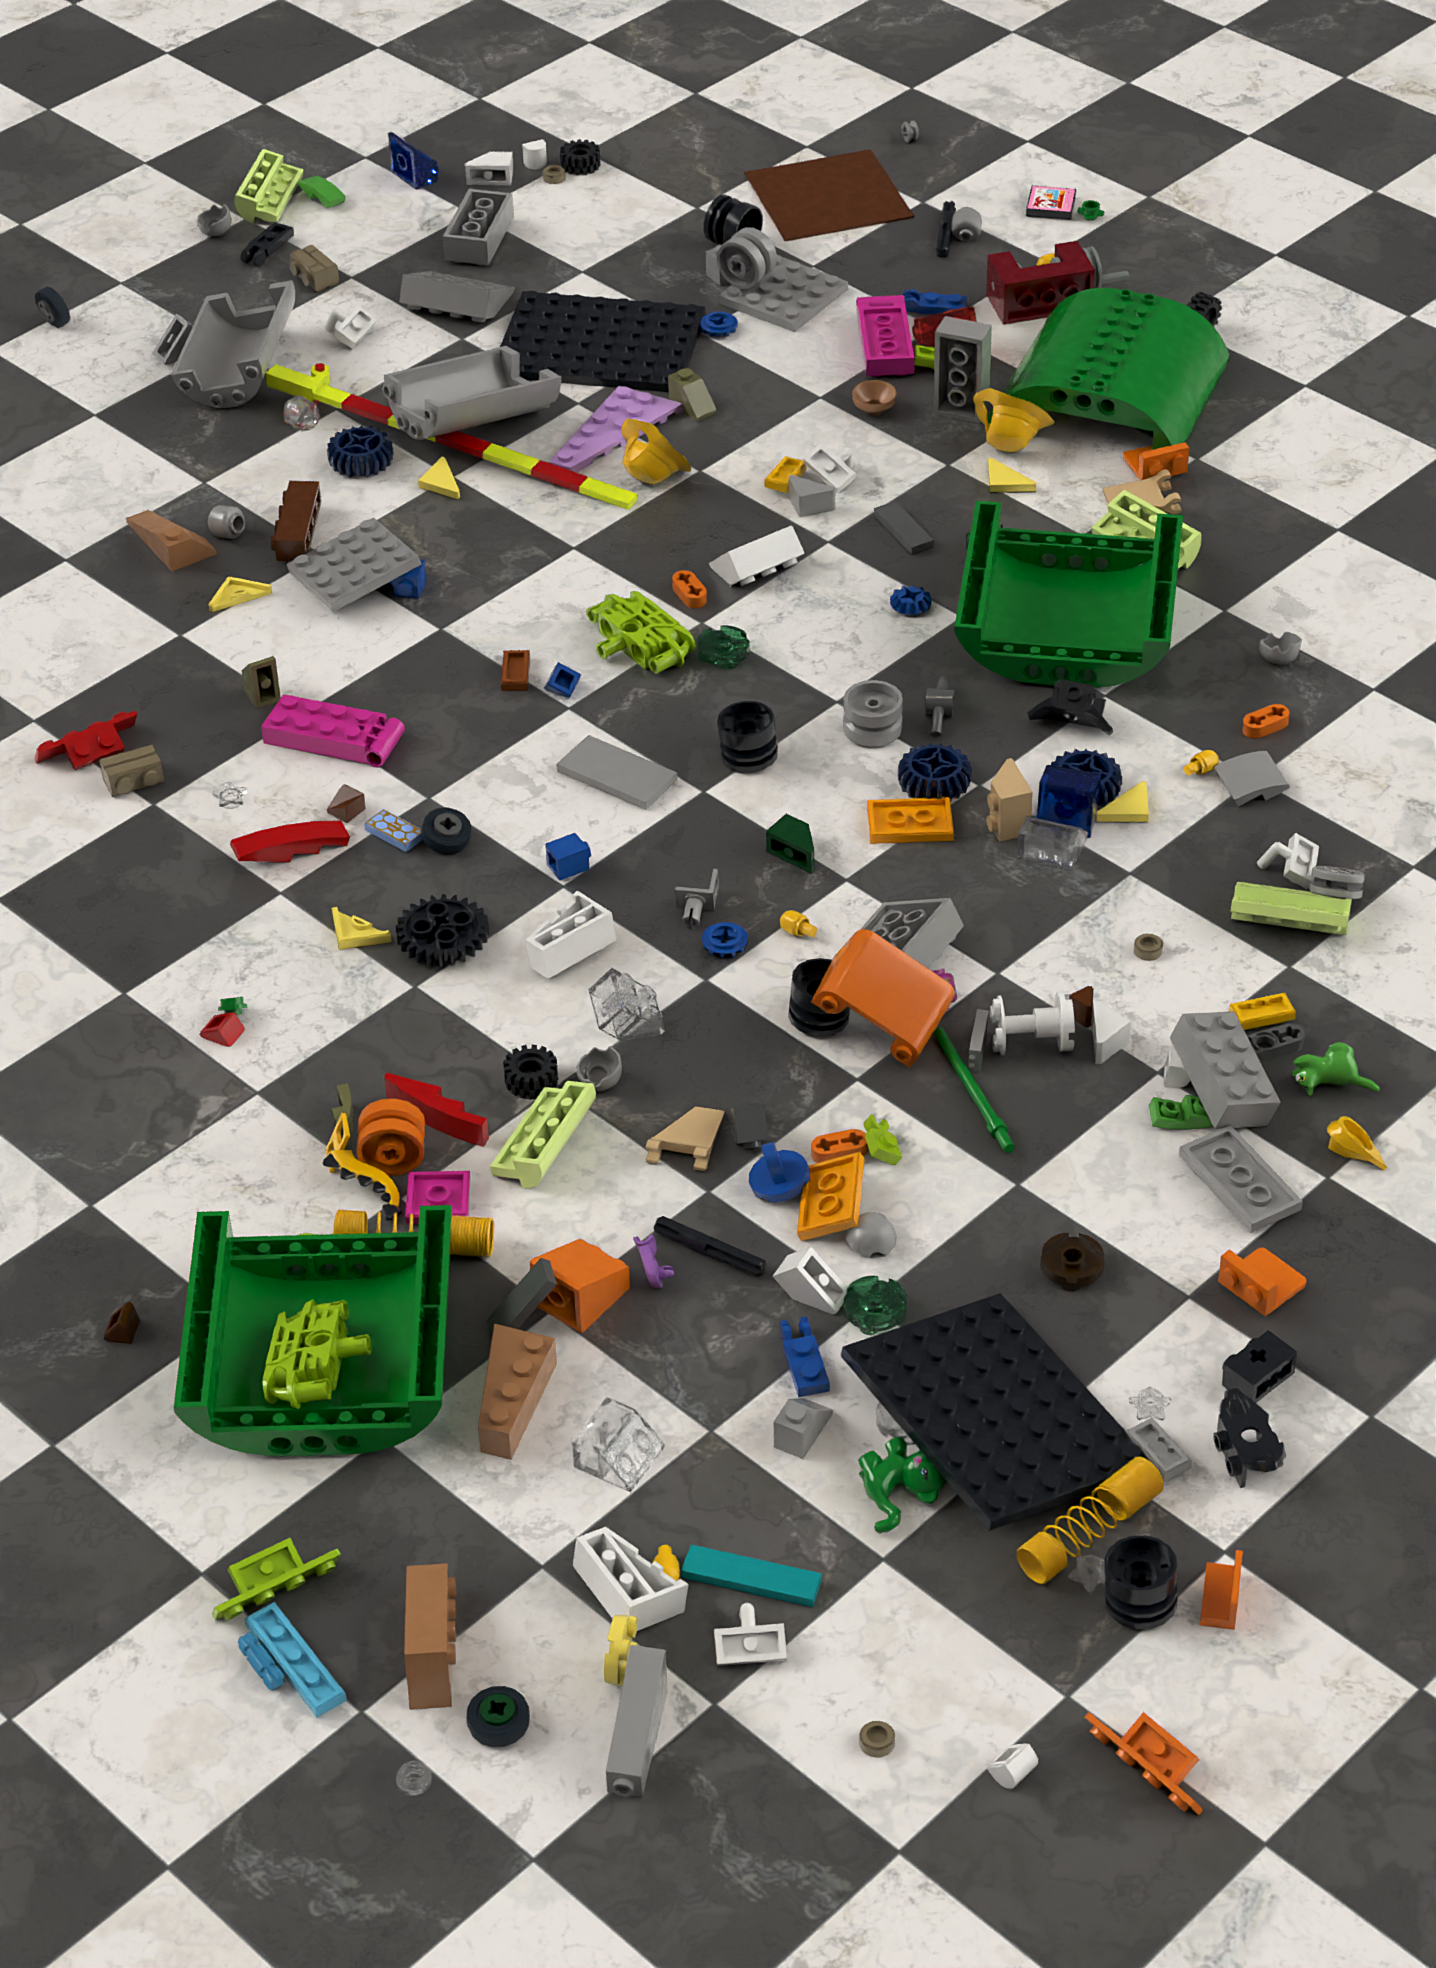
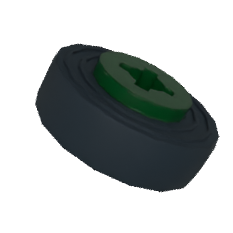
M492 1686L481 1690L471 1699L467 1707V1726L472 1737L479 1743L490 1747H505L516 1743L527 1731L530 1723L529 1706L524 1696L517 1690L506 1686Z

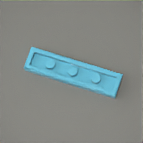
M275 1602L245 1618L246 1627L257 1637L259 1643L265 1648L276 1663V1666L279 1667L316 1718L347 1701L344 1690Z

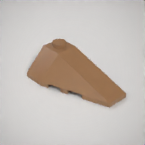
M150 510L126 518L128 525L171 572L217 555L215 548L204 537Z

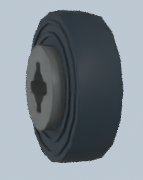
M47 286L35 293L36 305L48 323L56 328H60L70 321V312L66 303L53 288Z
M448 807L430 811L424 818L421 829L422 838L426 845L432 850L443 854H455L462 851L468 845L472 832L470 821L465 814Z

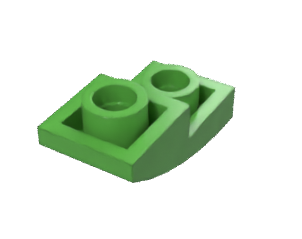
M313 176L298 182V185L310 199L318 198L326 208L342 204L345 201L346 196L330 181L320 176Z
M1185 1095L1181 1103L1153 1097L1149 1103L1153 1127L1187 1130L1213 1126L1199 1097Z

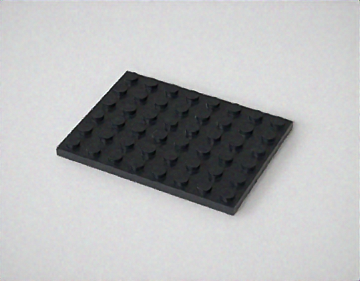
M523 291L500 347L507 346L520 353L519 376L525 380L537 381L539 380V371L548 369L561 376V383L613 388L622 386L636 390L669 392L668 376L681 369L688 368L701 330V319L706 315V307L695 304L682 305L672 302L658 303L649 300L634 301L625 298L610 299L602 296L587 297L579 294L563 295L555 292Z
M1001 1293L842 1347V1359L988 1531L1089 1494L1135 1457L1147 1459L1140 1448L1126 1436L1123 1427Z

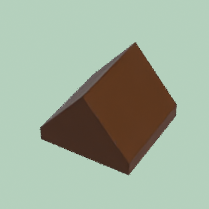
M1087 986L1069 996V999H1072L1074 1020L1085 1028H1090L1092 1021L1094 992L1092 986Z
M130 1301L126 1302L111 1315L104 1333V1340L132 1344L140 1322L133 1303Z

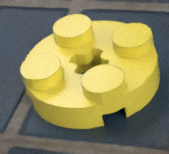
M614 1615L607 1639V1641H610L609 1653H605L604 1660L605 1683L623 1686L630 1646H638V1643L632 1642V1637L636 1636L638 1617Z

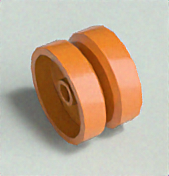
M396 1098L381 1099L370 1103L362 1110L358 1118V1160L378 1168L388 1176H399L413 1171L421 1164L424 1157V1115L415 1105Z

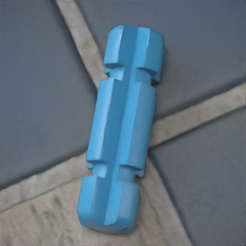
M248 1632L245 1636H241L238 1639L240 1651L244 1656H248V1662L259 1677L264 1678L263 1682L268 1689L275 1690L281 1687L285 1682L284 1674L279 1667L274 1666L276 1663L265 1648L258 1644L259 1640L253 1633Z

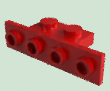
M135 710L129 713L125 711L120 712L109 721L103 723L102 721L94 722L87 729L80 732L76 730L71 731L55 742L53 740L45 741L36 749L34 759L36 763H40L66 753L74 770H78L96 763L100 759L124 752L125 746L117 732L134 726L137 713Z

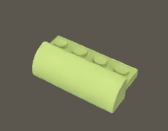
M262 149L237 191L235 207L240 216L249 223L254 224L257 218L263 219L266 222H277L296 190L298 182L302 179L304 170L284 164V155Z
M1123 490L1107 504L1108 513L1091 527L1092 534L1154 539L1157 513H1167ZM1185 523L1182 524L1178 569L1181 566L1187 569L1195 560L1201 546V532Z
M1237 882L1231 904V919L1346 935L1352 899L1323 896L1309 891Z
M567 1081L562 1089L544 1087L490 1165L493 1176L519 1179L522 1188L537 1186L595 1101L596 1091L592 1083Z

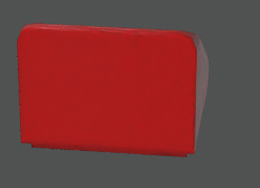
M235 1013L214 1015L200 1031L199 1035L201 1038L230 1047L245 1031V1027Z

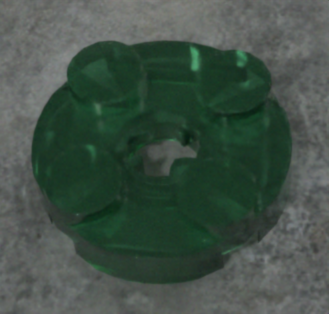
M722 625L720 630L712 631L711 627L704 630L697 639L698 658L702 662L722 666L727 670L737 667V663L743 661L749 655L750 641L747 639V634L738 627Z
M870 1275L861 1277L848 1286L847 1294L844 1297V1314L850 1323L860 1328L863 1334L874 1335L878 1331L891 1329L906 1319L907 1294L897 1281L888 1278L887 1282L878 1280V1276ZM870 1301L883 1304L879 1306H871Z

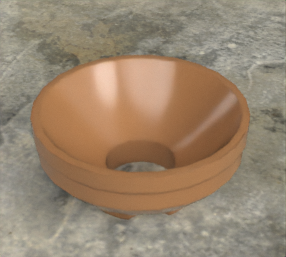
M864 381L854 387L852 391L853 402L864 413H868L871 416H879L895 404L896 389L893 385L884 381Z

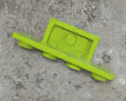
M288 1538L229 1566L228 1572L240 1595L214 1607L212 1612L214 1620L224 1617L225 1621L233 1619L244 1612L243 1607L255 1602L256 1606H259L275 1597L274 1592L286 1587L287 1591L301 1586L306 1582L304 1578L314 1573L317 1576L327 1574L336 1568L335 1563L341 1555L338 1548L303 1564L291 1538Z

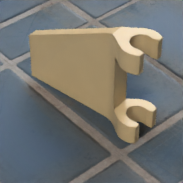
M1161 470L1149 479L1103 488L1108 504L1123 490H1126L1161 511L1170 514L1181 513L1179 504L1172 505L1181 501L1179 494L1171 493L1163 498L1161 491L1172 489L1170 481L1162 482L1165 479L1171 478L1169 470Z
M694 1107L656 1136L648 1139L646 1150L649 1151L646 1162L658 1164L662 1150L693 1154V1157L696 1158L693 1170L706 1171L711 1150L725 1117V1111Z

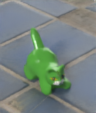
M1337 1042L1330 1045L1324 1057L1307 1054L1294 1059V1065L1298 1068L1293 1070L1291 1074L1307 1091L1308 1096L1313 1094V1090L1317 1085L1323 1083L1338 1086L1353 1084L1374 1092L1380 1090L1375 1082L1358 1075L1354 1050L1346 1043Z

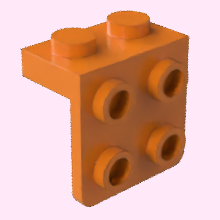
M1185 442L1152 450L1153 445L1123 453V459L1139 480L1149 479L1161 470H1169L1171 476L1188 472L1189 446Z
M1265 1248L1256 1249L1244 1259L1230 1249L1221 1255L1218 1282L1265 1317L1306 1286V1278Z

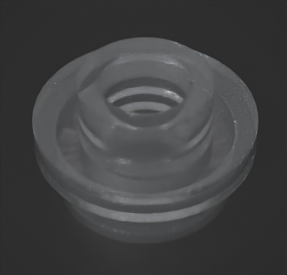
M417 1760L408 1761L397 1772L396 1784L403 1794L417 1796L430 1788L432 1774L424 1763Z

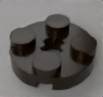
M1061 1233L1051 1237L1044 1244L1040 1267L1048 1279L1058 1285H1062L1064 1290L1070 1292L1077 1291L1080 1287L1095 1282L1103 1274V1248L1095 1239L1088 1235L1079 1233L1078 1238L1069 1237V1233ZM1066 1258H1071L1072 1260L1078 1258L1079 1260L1078 1262H1069Z

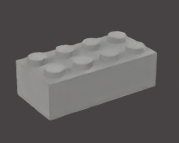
M468 189L443 235L445 260L455 263H474L480 266L489 265L514 218L512 193Z
M948 316L943 318L935 331L933 414L975 423L981 422L977 416L973 397L979 391L990 388L992 325ZM983 401L984 405L988 410L989 401Z
M1235 1012L1182 1014L1170 1036V1040L1214 1129H1221L1228 1125H1231L1233 1128L1267 1126L1281 1102Z

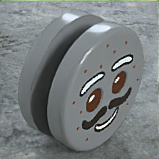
M1314 866L1312 868V876L1325 879V882H1310L1309 890L1312 893L1344 899H1359L1362 897V887L1365 880L1364 873L1331 866Z

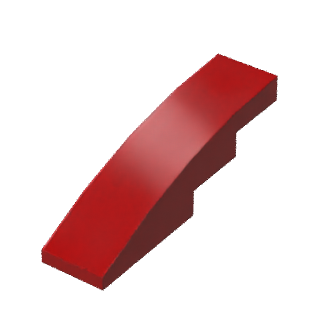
M341 820L311 821L256 831L232 839L230 846L238 861L291 862L293 853L319 854L322 845L347 846L350 836Z
M390 1073L385 1074L384 1081L387 1099L396 1098L415 1105L424 1115L425 1124L429 1127L482 1147L486 1145L489 1140L486 1117L465 1112L464 1102L442 1097V1088L440 1086Z

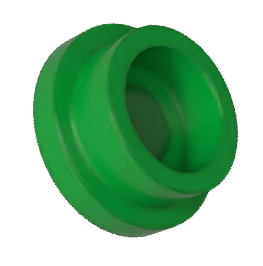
M243 997L220 999L221 1006L218 1007V1011H224V1014L235 1013L240 1015L242 1014V1008L248 1007L247 1003L244 1004Z

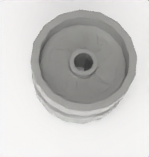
M746 227L739 230L731 239L721 245L717 251L716 261L721 274L730 284L738 288L748 289L755 286L774 269L777 262V254L770 238L762 231Z
M870 680L854 684L846 690L843 697V729L850 741L861 746L878 747L890 744L900 737L903 729L902 693L896 686L884 681Z

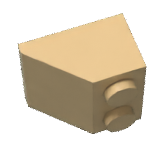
M1012 758L1004 762L991 781V791L987 796L990 808V815L986 818L987 826L990 832H994L999 842L1031 835L1033 792Z

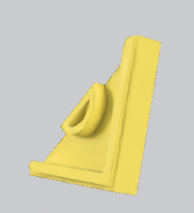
M441 457L418 480L419 488L454 499L460 498L459 488L445 457Z
M988 458L990 492H1036L1035 481L993 458Z
M227 577L208 604L209 611L215 612L270 595L272 593V586L270 584Z
M1146 781L1140 782L1098 810L1097 822H1148L1149 810Z
M337 907L332 908L339 950L392 942L389 930H378L372 927L370 922L354 915L352 917L339 912Z

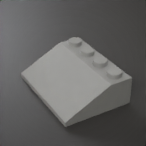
M432 271L403 274L399 303L407 304L409 309L421 310V307L429 308L428 312L442 314L443 311L450 312L451 317L464 318V315L472 316V321L485 322L486 319L494 318L514 293L515 287Z
M951 898L884 902L861 929L875 932L917 962L929 968L942 955L943 950L948 944L955 940L956 935L964 925Z

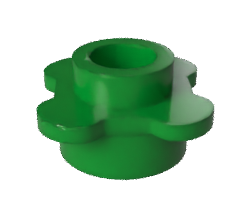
M1094 200L1083 202L1082 207L1077 209V213L1082 214L1086 220L1092 221L1097 219V217L1104 216V211L1100 210V203Z

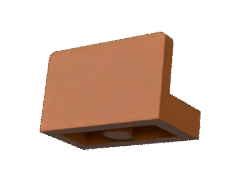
M1236 1550L1234 1565L1206 1563L1200 1625L1235 1630L1243 1551Z

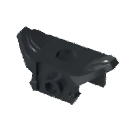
M1060 679L1054 685L1052 697L1047 698L1027 712L1029 721L1052 719L1099 728L1109 736L1113 733V728L1102 716L1106 699L1096 697L1094 685Z
M1238 1388L1225 1391L1224 1398L1220 1403L1217 1432H1214L1213 1439L1217 1451H1222L1226 1458L1225 1463L1230 1477L1235 1476L1240 1488H1244L1247 1469L1261 1472L1277 1470L1284 1465L1283 1461L1286 1457L1284 1443H1279L1276 1433L1272 1431L1268 1423L1269 1414ZM1246 1430L1256 1431L1257 1441L1248 1442L1242 1438L1241 1434Z

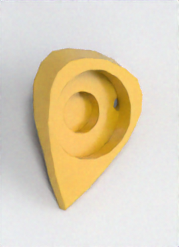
M1342 1116L1328 1125L1327 1132L1331 1136L1328 1144L1330 1150L1345 1158L1369 1161L1382 1170L1387 1168L1368 1134L1353 1119Z

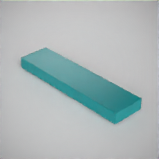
M691 1544L681 1569V1578L813 1607L822 1582V1573Z

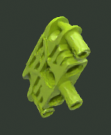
M631 591L630 598L619 597L615 594L606 595L604 601L586 609L589 621H592L593 624L599 621V632L607 638V640L596 644V651L602 659L616 652L623 651L642 668L647 669L650 667L654 674H658L674 665L678 668L684 664L685 655L695 650L696 645L691 633L638 591Z
M315 1300L306 1302L302 1311L297 1312L296 1315L287 1318L285 1311L278 1315L263 1375V1392L268 1403L275 1404L279 1398L280 1400L290 1402L292 1408L299 1409L301 1402L331 1399L332 1391L336 1389L342 1358L371 1355L372 1344L369 1334L347 1337L348 1332L344 1321L348 1320L349 1309L346 1300L318 1305Z

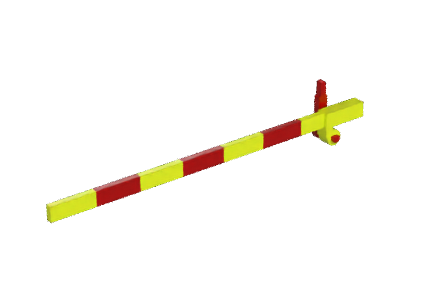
M317 363L311 367V376L277 364L266 372V384L268 387L301 398L285 416V424L292 425L298 418L305 416L317 403L323 402L399 429L390 407L330 387V368L323 363ZM459 431L427 438L428 440L627 510L638 500V494Z

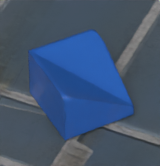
M558 662L554 666L543 689L570 698L582 674Z

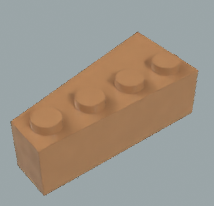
M494 1324L478 1423L480 1452L512 1460L557 1365L555 1338Z
M448 1563L407 1566L404 1656L410 1710L452 1707L451 1665H456L455 1643L451 1642H456L455 1621L451 1620H456V1601L450 1598H456V1578L449 1577Z

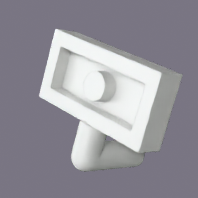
M358 306L349 316L335 308L332 310L324 329L327 332H332L337 321H340L341 325L335 330L333 336L353 349L374 327L378 319L361 306Z
M820 443L803 458L804 464L829 486L835 487V491L838 494L856 478V473L851 469L854 466L853 451L850 447L844 448L839 454L835 455L824 444Z
M1295 833L1289 839L1288 847L1280 842H1275L1257 861V864L1261 869H1266L1280 855L1286 859L1283 876L1291 882L1308 889L1310 882H1314V876L1311 875V872L1317 863L1319 846Z
M744 1603L740 1608L739 1617L742 1627L714 1629L717 1666L787 1660L784 1623L756 1626L754 1607L750 1603Z

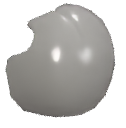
M213 204L209 210L203 211L197 218L198 228L208 236L223 235L229 230L232 223L231 214L226 204H223L222 208Z
M1284 632L1280 638H1274L1273 633H1270L1265 639L1260 640V655L1273 664H1290L1298 656L1302 639L1291 632Z
M608 1046L606 1050L593 1047L588 1054L581 1057L576 1066L578 1080L583 1083H592L595 1091H605L614 1087L622 1075L621 1056L611 1046Z
M867 1212L859 1215L858 1227L847 1229L846 1240L852 1250L860 1252L868 1258L875 1252H880L886 1256L896 1246V1233L885 1215Z

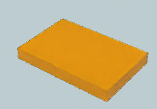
M942 797V799L867 800L870 844L954 841L949 797Z
M861 1152L808 1165L810 1180L808 1184L805 1182L802 1186L797 1235L801 1241L858 1227L865 1160Z

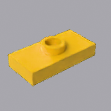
M784 456L766 477L764 487L788 493V477L790 475L801 477L807 470V465L802 460Z
M1286 993L1229 1005V1012H1235L1244 1030L1295 1020L1296 1011Z

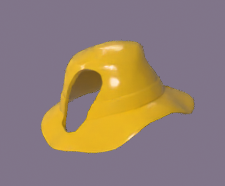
M992 388L981 390L973 397L977 416L985 425L987 443L997 450L1004 452L1020 451L1030 443L1039 429L1055 423L1049 414L1039 406ZM983 401H989L993 405V416L990 424L987 421V408Z
M627 418L623 422L621 434L626 441L622 464L633 478L656 485L677 471L691 472V466L687 459L673 448L656 426L631 418ZM639 430H642L647 435L649 440L647 444L642 441H636L639 437Z

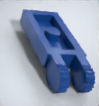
M906 289L902 293L904 295L906 312L965 317L968 296H961L959 294L945 295L934 292L919 293L916 289Z
M807 1316L799 1318L798 1326L802 1334L801 1338L792 1339L791 1327L788 1321H780L779 1327L783 1340V1351L798 1397L829 1392L830 1382L815 1336L811 1333Z

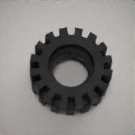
M577 139V142L571 140L570 144L564 143V146H561L560 149L561 167L571 175L573 173L578 176L580 173H583V175H587V172L590 174L594 173V170L597 171L598 167H600L599 145L593 141L589 143V140L586 139L584 142L581 139Z
M1203 292L1196 293L1195 297L1191 298V303L1188 302L1186 306L1200 313L1213 327L1215 324H1218L1219 321L1217 319L1221 317L1219 311L1222 310V306H1220L1221 301Z
M532 1044L531 1049H527V1045L521 1046V1051L515 1048L512 1050L513 1055L510 1053L506 1055V1060L503 1062L505 1084L508 1091L511 1090V1094L516 1096L520 1093V1098L525 1099L526 1095H530V1099H535V1094H540L544 1087L553 1088L557 1086V1058L551 1050L547 1052L544 1046L537 1049V1045ZM527 1070H538V1071H539V1072L532 1073V1074L523 1073L524 1071H527Z

